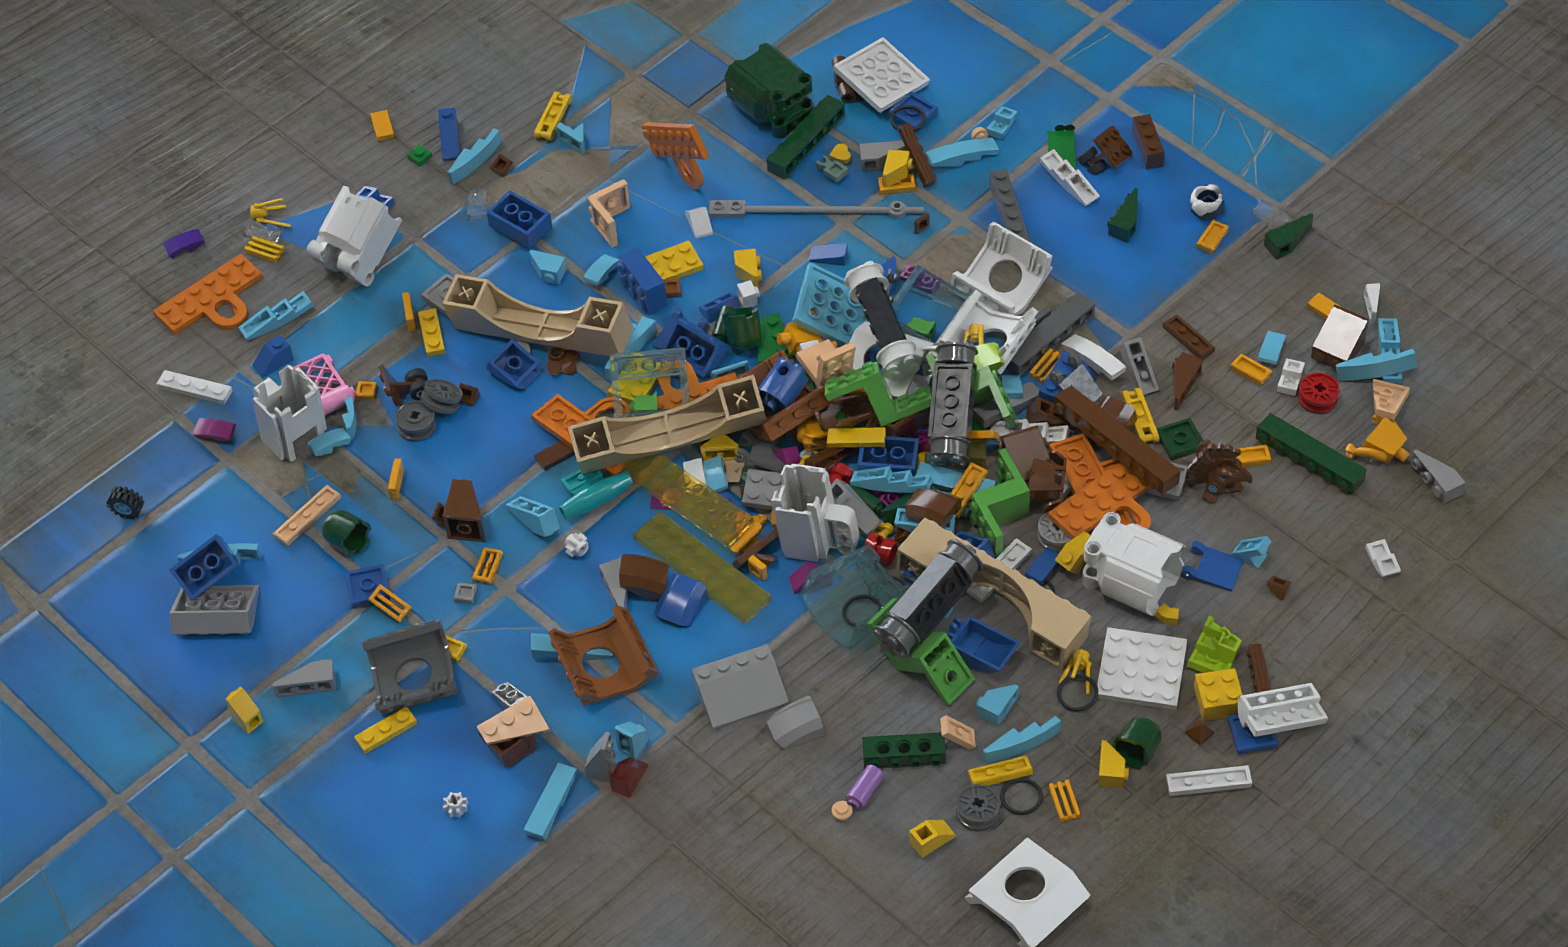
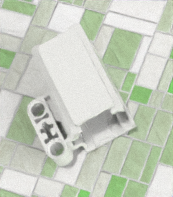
M288 365L279 371L281 385L278 386L272 379L267 378L253 388L254 398L252 401L262 442L281 461L286 457L292 462L296 459L293 441L313 427L316 428L317 436L323 434L327 427L319 387L299 367L294 372V369Z
M799 464L785 465L780 475L782 487L779 496L776 490L771 501L781 548L785 557L818 562L819 558L827 559L829 548L838 549L844 555H853L860 538L856 514L849 506L834 504L828 472L824 468Z

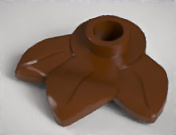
M551 348L548 353L549 362L547 363L549 374L556 376L560 372L566 375L576 373L574 361L579 359L581 355L571 349Z

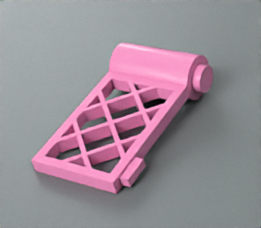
M323 353L292 368L294 372L298 367L301 370H308L306 375L312 381H315L317 386L320 382L327 383L326 387L318 386L320 392H323L320 396L325 416L346 406L345 398L352 397L353 402H355L357 395L354 388H349L341 379L332 365L334 361L330 355ZM321 361L325 362L323 367L315 366ZM312 371L320 372L318 376L311 375ZM325 372L332 373L330 378L323 377ZM332 383L340 384L339 387L330 388Z

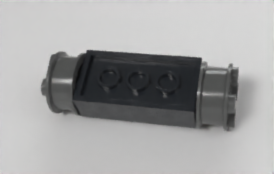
M941 341L936 347V351L939 354L938 360L934 363L928 429V443L931 447L930 453L927 454V459L933 462L934 466L946 467V465H953L954 467L963 468L969 462L967 448L971 445L977 365L974 362L978 349L972 346L969 341H960L959 343Z
M955 538L950 539L947 542L948 547L943 552H938L936 558L893 606L889 613L884 615L885 620L881 625H876L873 628V634L882 642L880 645L885 651H892L901 659L907 658L910 655L909 650L913 645L922 644L968 590L970 583L973 581L972 576L977 571H981L984 565L971 545H964Z

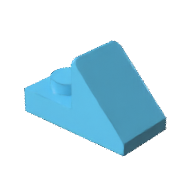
M560 122L556 126L557 138L583 155L585 153L583 123L572 130L571 127Z
M1268 536L1241 540L1231 554L1244 559L1243 562L1258 568L1267 557V548L1272 541Z

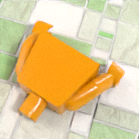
M810 311L813 316L817 317L815 312ZM793 322L788 323L784 332L777 335V343L786 344L789 353L792 355H796L800 351V343L818 340L819 343L823 342L820 335ZM831 342L833 346L837 349V342Z
M812 415L797 425V439L803 443L806 451L828 448V430H821L816 415Z
M1373 415L1371 418H1375L1372 423L1378 426L1368 436L1363 445L1355 448L1353 444L1349 443L1345 449L1347 458L1352 459L1357 455L1358 457H1369L1388 464L1394 456L1403 463L1410 456V453L1402 448L1407 437L1396 421L1389 420L1387 417L1383 419L1376 415Z

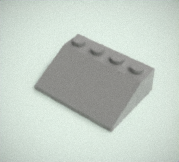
M259 585L211 586L193 601L190 600L181 587L169 613L172 634L184 636L188 634L207 635L210 633H218L219 635H226L228 633L244 635L251 633L255 621Z
M767 644L692 669L694 686L713 730L789 704L775 660Z

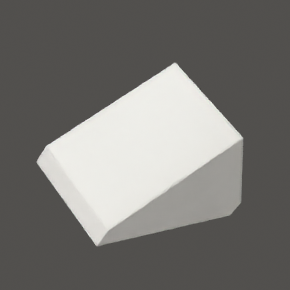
M706 207L685 211L696 239L713 234Z

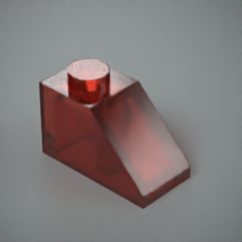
M632 757L620 761L610 777L612 791L631 798L648 767V763Z

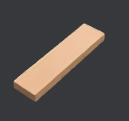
M328 485L323 487L273 533L274 538L288 547L341 499L340 493Z

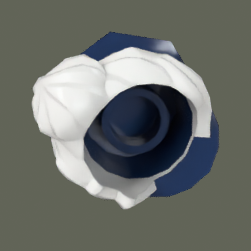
M1207 184L1195 188L1190 199L1191 212L1199 219H1216L1224 213L1222 190L1215 184Z

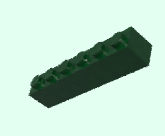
M830 95L820 100L818 105L808 113L807 117L799 122L795 130L788 134L787 138L778 145L772 154L768 155L766 159L767 171L785 180L845 116V103Z
M1269 413L1257 426L1256 439L1259 442L1273 448L1277 453L1283 454L1294 463L1300 464L1309 472L1317 474L1326 482L1339 487L1340 490L1353 495L1365 481L1366 468L1274 414Z

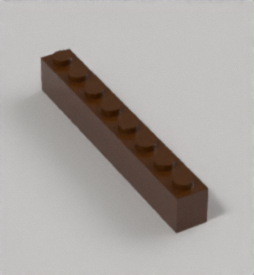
M1071 385L1055 396L1054 410L1058 414L1066 418L1072 425H1075L1084 435L1095 441L1098 446L1104 448L1126 468L1133 471L1140 479L1148 483L1152 489L1163 495L1179 484L1181 471L1075 387Z

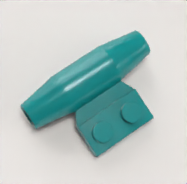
M578 470L560 480L561 485L572 497L560 505L559 510L565 520L589 513L618 497L633 485V481L626 471L603 478V473L600 470L585 474Z

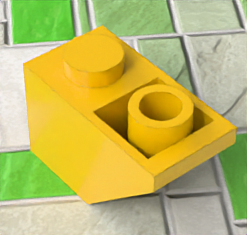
M756 249L734 251L736 277L744 282L751 280L753 286L759 288L762 273L761 270L757 269V267H761L760 256H756Z
M241 686L225 698L232 720L247 734L264 722L260 710Z
M926 820L909 831L910 844L921 858L956 837V834L944 820Z

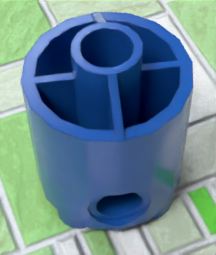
M780 357L758 387L763 407L771 412H780L793 404L809 381V378L804 374V368L798 364L794 366L784 357Z

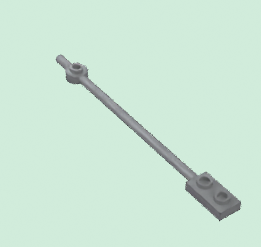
M710 200L709 218H745V213L888 214L893 219H901L906 214H924V207H906L900 201L892 202L888 207L746 206L745 200Z

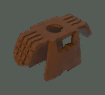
M863 393L831 400L826 411L815 412L821 430L827 431L828 428H851L860 422L870 419L875 413L870 400H863L851 405L862 397ZM837 412H842L846 418L837 421L835 415Z
M1055 450L1049 452V457L1056 464L1034 458L1030 469L1028 484L1030 500H1055L1043 506L1042 511L1044 513L1051 511L1062 503L1067 458ZM1056 471H1062L1061 475L1056 474Z

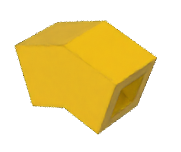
M1164 603L1156 610L1155 618L1165 625L1178 626L1179 609L1170 608Z

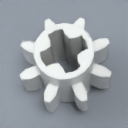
M577 533L570 534L564 543L565 548H567L566 553L572 557L574 555L577 557L583 556L589 547L586 541L587 537L582 533L579 535Z
M450 792L447 798H443L445 804L442 806L444 813L448 812L450 818H461V815L468 811L466 806L468 804L467 797L462 798L461 792Z

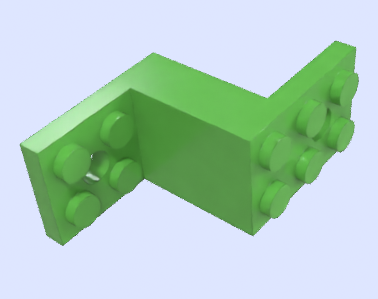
M933 353L926 355V359L933 372L934 363L938 358H935ZM989 366L977 370L973 407L995 398L1010 429L1017 427L1015 420L1018 418L1012 409L1010 400L1003 389L996 371H991Z
M872 361L862 365V368L857 370L850 369L844 375L831 377L824 383L825 395L828 401L864 387L881 426L931 406L932 390L930 386L927 388L920 387L915 390V393L910 395H901L895 401L877 361L873 363Z
M1006 448L998 450V459H996L998 466L996 475L998 480L1003 483L973 493L972 502L970 503L972 511L970 520L973 525L977 526L979 537L989 539L995 559L1003 552V533L998 525L1029 514L1030 490Z
M897 598L890 600L867 623L872 633L873 628L876 625H881L885 620L884 615L889 613L899 601ZM932 631L922 644L913 645L909 650L910 655L904 659H901L892 651L887 652L884 650L896 670L925 673L945 705H950L975 680L946 632ZM875 636L879 644H881L882 642ZM951 671L952 680L949 682L948 673Z

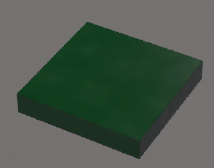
M1191 418L1157 428L1159 441L1171 461L1196 453V447H1198L1200 442H1203Z

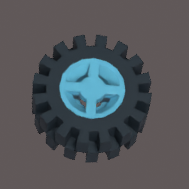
M118 486V488L114 487L106 504L111 512H115V515L119 514L121 518L125 516L126 519H135V517L139 516L145 501L142 496H139L140 493L133 492V489L128 490V487L124 486L122 488V486Z

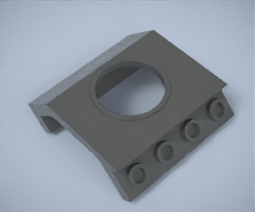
M441 618L365 639L362 642L372 670L377 697L375 707L377 711H380L381 715L458 693L449 644ZM413 660L427 662L432 668V674L424 686L414 690H406L398 686L396 675L405 663Z

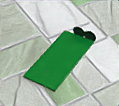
M1071 124L1066 126L1057 125L1055 127L1056 131H1047L1048 152L1054 149L1062 160L1066 159L1076 171L1075 126Z

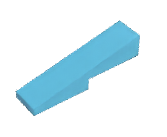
M642 316L629 338L622 357H610L606 364V380L611 381L624 367L632 353H638L657 333L656 320Z
M920 462L915 476L931 474L933 479L932 486L952 491L964 473ZM985 478L976 492L996 486L997 482Z
M531 633V653L533 659L559 656L556 649L550 643L551 638L549 634ZM593 649L588 651L582 660L613 659V654L604 649Z
M561 763L557 764L524 828L527 836L546 841L560 806L563 807L578 771L577 768Z

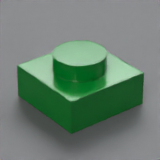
M418 145L407 154L408 160L421 167L432 158V152Z

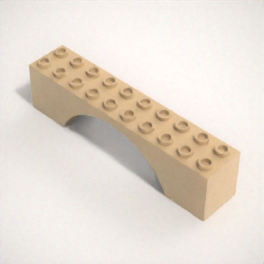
M455 274L442 302L454 329L616 358L622 357L634 329L623 302L589 297L583 306L574 310H548L526 304L511 297L488 279Z
M751 375L718 384L700 398L670 410L631 418L603 416L568 426L577 463L581 473L585 474L754 427L765 422L766 418L755 377Z
M924 517L898 548L896 571L903 575V571L909 565L908 571H914L919 576L924 568H927L936 558L938 552H943L948 547L947 542L950 539L955 538L964 545L971 544L955 536L953 532L943 529L936 522ZM972 546L984 565L981 571H977L972 576L973 581L971 583L975 582L981 586L993 587V590L1008 598L1018 608L1026 622L1029 632L1028 651L1062 670L1070 658L1073 657L1075 650L1079 649L1088 638L1091 615L1085 610L1075 607L1068 600L1058 597L1051 590L1038 585L1036 581L1021 575L1019 571L1009 568L1002 561L992 558L985 551Z

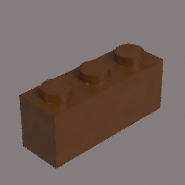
M1146 114L1133 117L1132 133L1145 168L1162 167L1164 164V149L1151 115Z

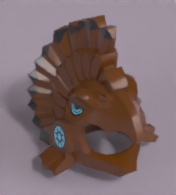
M1210 440L1198 444V447H1196V458L1189 464L1185 474L1188 487L1192 488L1196 484L1206 482L1207 486L1202 498L1213 503L1216 502L1219 494L1243 491L1244 488L1241 482L1251 484L1253 478L1242 466V462L1236 458L1241 455L1240 449H1233L1230 444L1224 446L1220 443L1216 446ZM1234 482L1232 488H1225L1227 483Z

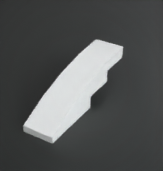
M1054 149L1040 157L1039 162L1050 175L1085 207L1100 198V195L1079 169L1075 171L1066 159L1063 161Z
M1075 334L1061 343V346L1072 355L1079 353L1087 366H1090L1098 374L1104 373L1110 380L1115 379L1126 371V366L1113 355L1081 336Z
M1027 419L1015 420L1017 427L1012 429L1008 427L1006 421L995 422L990 426V430L999 433V441L1003 435L1036 425L1039 427L1044 444L1047 445L1067 439L1070 434L1068 425L1050 427L1048 422L1029 424Z

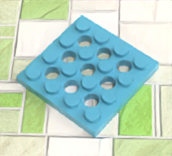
M812 262L807 265L792 319L793 323L832 342L836 341L840 346H844L850 342L855 329L868 320L863 313V305L860 302L855 301L856 304L851 302L850 288L846 287L844 278ZM818 283H821V284L823 285L824 289L821 288V287L818 285ZM834 291H837L840 296H837ZM814 297L819 298L820 303L817 302ZM830 305H834L836 310H833ZM810 311L815 312L817 317L813 316ZM847 313H850L852 318L848 317ZM827 319H830L833 325L829 324Z

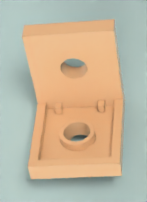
M624 179L587 197L591 204L588 210L593 217L590 219V222L612 248L618 245L615 220L612 216L631 208L628 184Z
M827 339L797 352L796 358L817 387H820L829 378L834 376L840 377L846 371L853 369L856 347L851 342L836 349L830 340Z

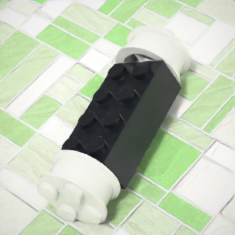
M868 261L849 270L846 273L844 283L846 287L850 288L851 299L863 305V313L866 319L869 320L871 332L877 339L875 341L880 351L876 356V360L883 367V376L897 381L910 373L918 371L922 359L915 352V343L906 339L886 292L889 281L883 276V267L878 263Z

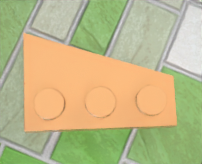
M1373 379L1372 389L1375 415L1383 419L1387 417L1389 420H1395L1409 395L1410 388Z
M531 696L526 697L477 726L487 745L509 741L517 737L532 736L535 733L550 732V728Z

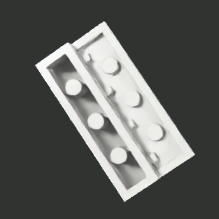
M1312 683L1242 695L1238 701L1240 722L1243 727H1249L1254 737L1326 724L1328 720L1326 713L1319 704L1321 697Z

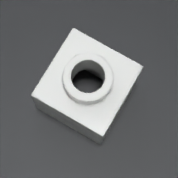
M751 280L737 284L738 297L743 307L758 305L757 297H760L757 286L754 287Z

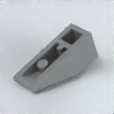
M1139 337L1123 342L1119 346V350L1136 387L1141 388L1143 395L1159 391L1142 338Z
M620 557L599 565L600 576L614 606L618 605L627 609L629 591L620 587Z
M320 660L311 662L272 683L275 696L284 697L335 691L336 675L333 661Z

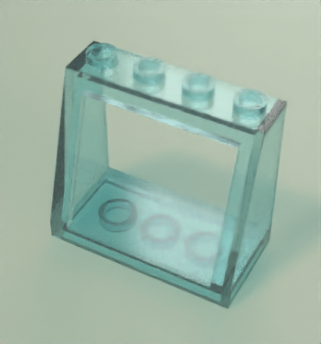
M917 264L894 297L892 306L895 313H897L908 295L912 292L959 311L969 295ZM900 322L904 334L934 343Z
M685 348L610 354L615 418L640 417L670 410L622 413L620 380L680 375L682 405L690 402Z

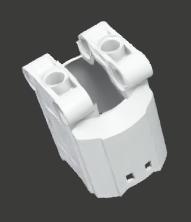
M343 186L319 230L317 239L312 240L308 244L306 252L320 265L334 272L341 271L348 278L364 286H369L374 280L373 271L379 265L402 219L400 217L393 219L388 215V207L372 197L362 199L351 194L349 187Z
M1106 513L1084 546V561L1087 564L1083 569L1082 584L1087 589H1095L1100 586L1102 594L1148 615L1156 616V610L1159 608L1157 602L1166 588L1175 586L1184 566L1180 557L1181 549L1186 546L1134 523L1124 525L1120 523L1121 519L1117 513Z

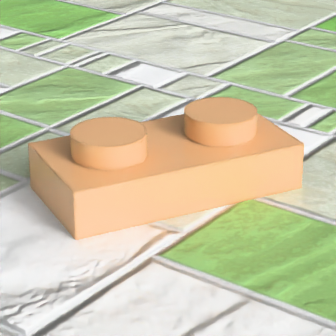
M947 715L940 718L943 737L968 750L976 747L974 729Z

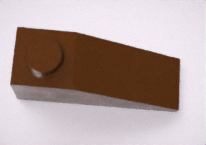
M1184 352L1181 353L1179 358H1175L1172 364L1174 369V410L1177 411L1201 374L1203 364L1202 359Z
M1037 397L1027 408L1026 419L1029 424L1048 422L1050 427L1068 425L1070 430H1080L1062 415L1058 414L1054 410V403Z

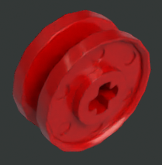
M1309 374L1301 381L1298 401L1302 408L1310 413L1325 414L1331 412L1338 402L1339 384L1335 378L1328 374Z

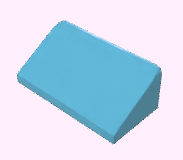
M742 361L711 371V380L734 372L738 378L739 375L749 371L748 361Z

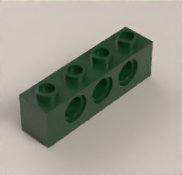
M941 732L862 737L864 769L867 765H873L877 768H899L904 766L919 767L921 765L939 766L946 764L945 737L942 736Z

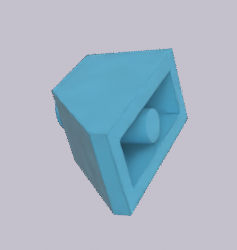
M530 250L531 263L541 280L559 285L567 269L565 257Z
M1015 684L987 690L983 697L980 696L976 703L977 716L999 727L1019 697V686Z
M626 722L614 728L618 751L635 759L648 742L647 730L642 725H636L632 722Z

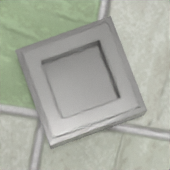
M457 583L454 603L474 604L478 589L477 584Z

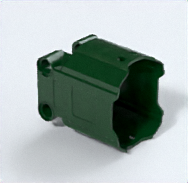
M769 43L760 44L759 50L746 59L735 60L730 64L724 76L726 81V97L756 122L762 125H770L772 127V135L775 138H784L790 132H793L799 122L803 121L808 113L814 109L812 99L807 97L813 90L812 76L805 73Z

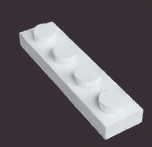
M164 370L157 382L158 389L223 405L226 404L233 391L232 387L167 370Z
M1016 538L996 560L1002 561L1011 569H1016L1031 554L1032 549ZM973 582L968 588L967 593L983 603L995 590H993V587H985Z
M1248 765L1166 774L1169 796L1252 787Z

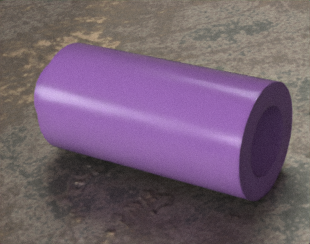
M867 765L846 796L847 804H851L852 809L861 810L864 808L883 780V772L876 766Z

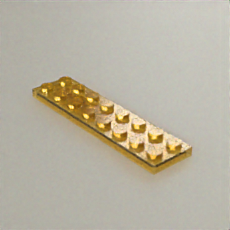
M660 453L628 461L620 469L621 473L626 471L634 483L727 548L754 522L753 517Z
M661 511L633 534L635 541L661 561L667 563L674 571L697 581L700 580L707 587L708 597L743 624H746L772 601V596Z

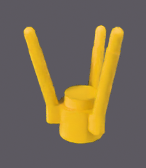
M283 198L251 205V218L256 219V223H267L291 228L289 224L264 219V217H267L268 211L287 207L286 205L266 207L283 202Z
M971 324L969 330H965L963 341H967L970 338L972 342H979V345L984 344V326L982 324Z
M1075 650L1073 658H1070L1059 680V684L1066 678L1072 666L1071 678H1075L1077 670H1083L1084 668L1086 669V676L1090 677L1092 663L1089 661L1090 654L1086 650ZM1086 680V694H1090V682Z

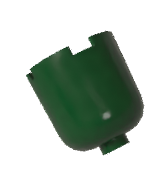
M752 306L735 308L734 313L729 314L728 311L722 313L728 344L734 349L741 350V352L752 351V348L757 346L762 339L758 308L753 310Z
M336 510L330 513L323 522L322 535L324 539L348 556H352L351 554L361 553L370 541L368 538L369 531H371L370 524L345 510Z
M1143 716L1134 717L1126 723L1114 739L1112 747L1125 759L1126 766L1140 769L1144 765L1147 766L1161 743L1162 733L1159 726L1153 720Z

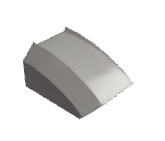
M810 696L788 704L771 715L767 720L774 740L784 749L824 736L821 717Z

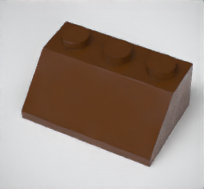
M930 407L885 426H881L879 421L875 422L877 428H886V436L904 438L917 433V429L929 425Z

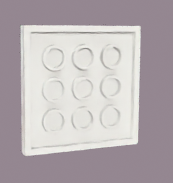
M884 37L833 66V71L879 113L900 102L910 92L915 93L927 86L930 82V79Z
M1107 627L1097 684L1099 690L1098 698L1177 710L1187 639Z

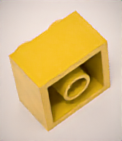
M1235 668L1195 674L1194 691L1203 721L1222 719L1238 714V701L1243 694Z

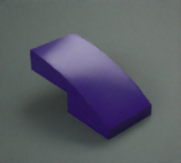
M193 229L169 239L163 245L168 256L173 259L186 249L192 252L205 241L200 231Z

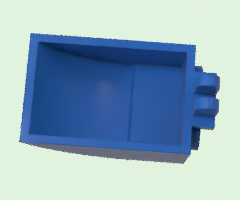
M956 616L953 622L949 624V631L946 633L951 638V642L967 667L984 673L1000 671L1021 643L971 616L964 623Z

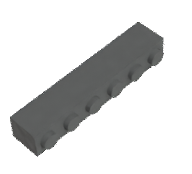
M1007 169L989 172V188L1002 227L1031 243Z
M1080 292L1069 297L1066 303L1061 307H1057L1050 316L1045 317L1039 325L1033 327L1006 369L1014 375L1022 376L1039 362L1050 348H1056L1095 315V303Z

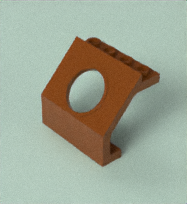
M780 350L736 379L754 375L757 387H759L780 357H784L787 360L788 358L785 352ZM806 384L793 404L771 418L765 416V422L749 429L759 440L772 442L814 415L815 412H819L829 405L830 401L826 398L824 386L812 390Z
M617 605L613 608L614 616L601 625L569 634L555 628L548 632L551 638L550 643L559 655L558 660L566 670V677L572 682L574 686L573 691L580 698L583 706L637 691L660 674L629 610ZM593 649L607 650L616 656L619 662V669L613 676L608 678L594 677L584 669L582 665L583 656Z

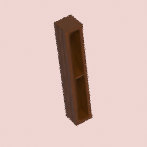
M910 123L900 125L898 132L907 151H910V158L913 159L914 167L924 188L934 185L937 179L936 175L933 174L932 166L928 163L926 154L923 153V147L918 142L919 139L914 133L913 126Z
M858 447L827 448L804 459V465L826 468L858 452Z
M1261 643L1249 644L1246 656L1249 657L1248 666L1252 670L1250 675L1254 680L1252 682L1253 689L1256 690L1255 693L1269 691L1271 688Z

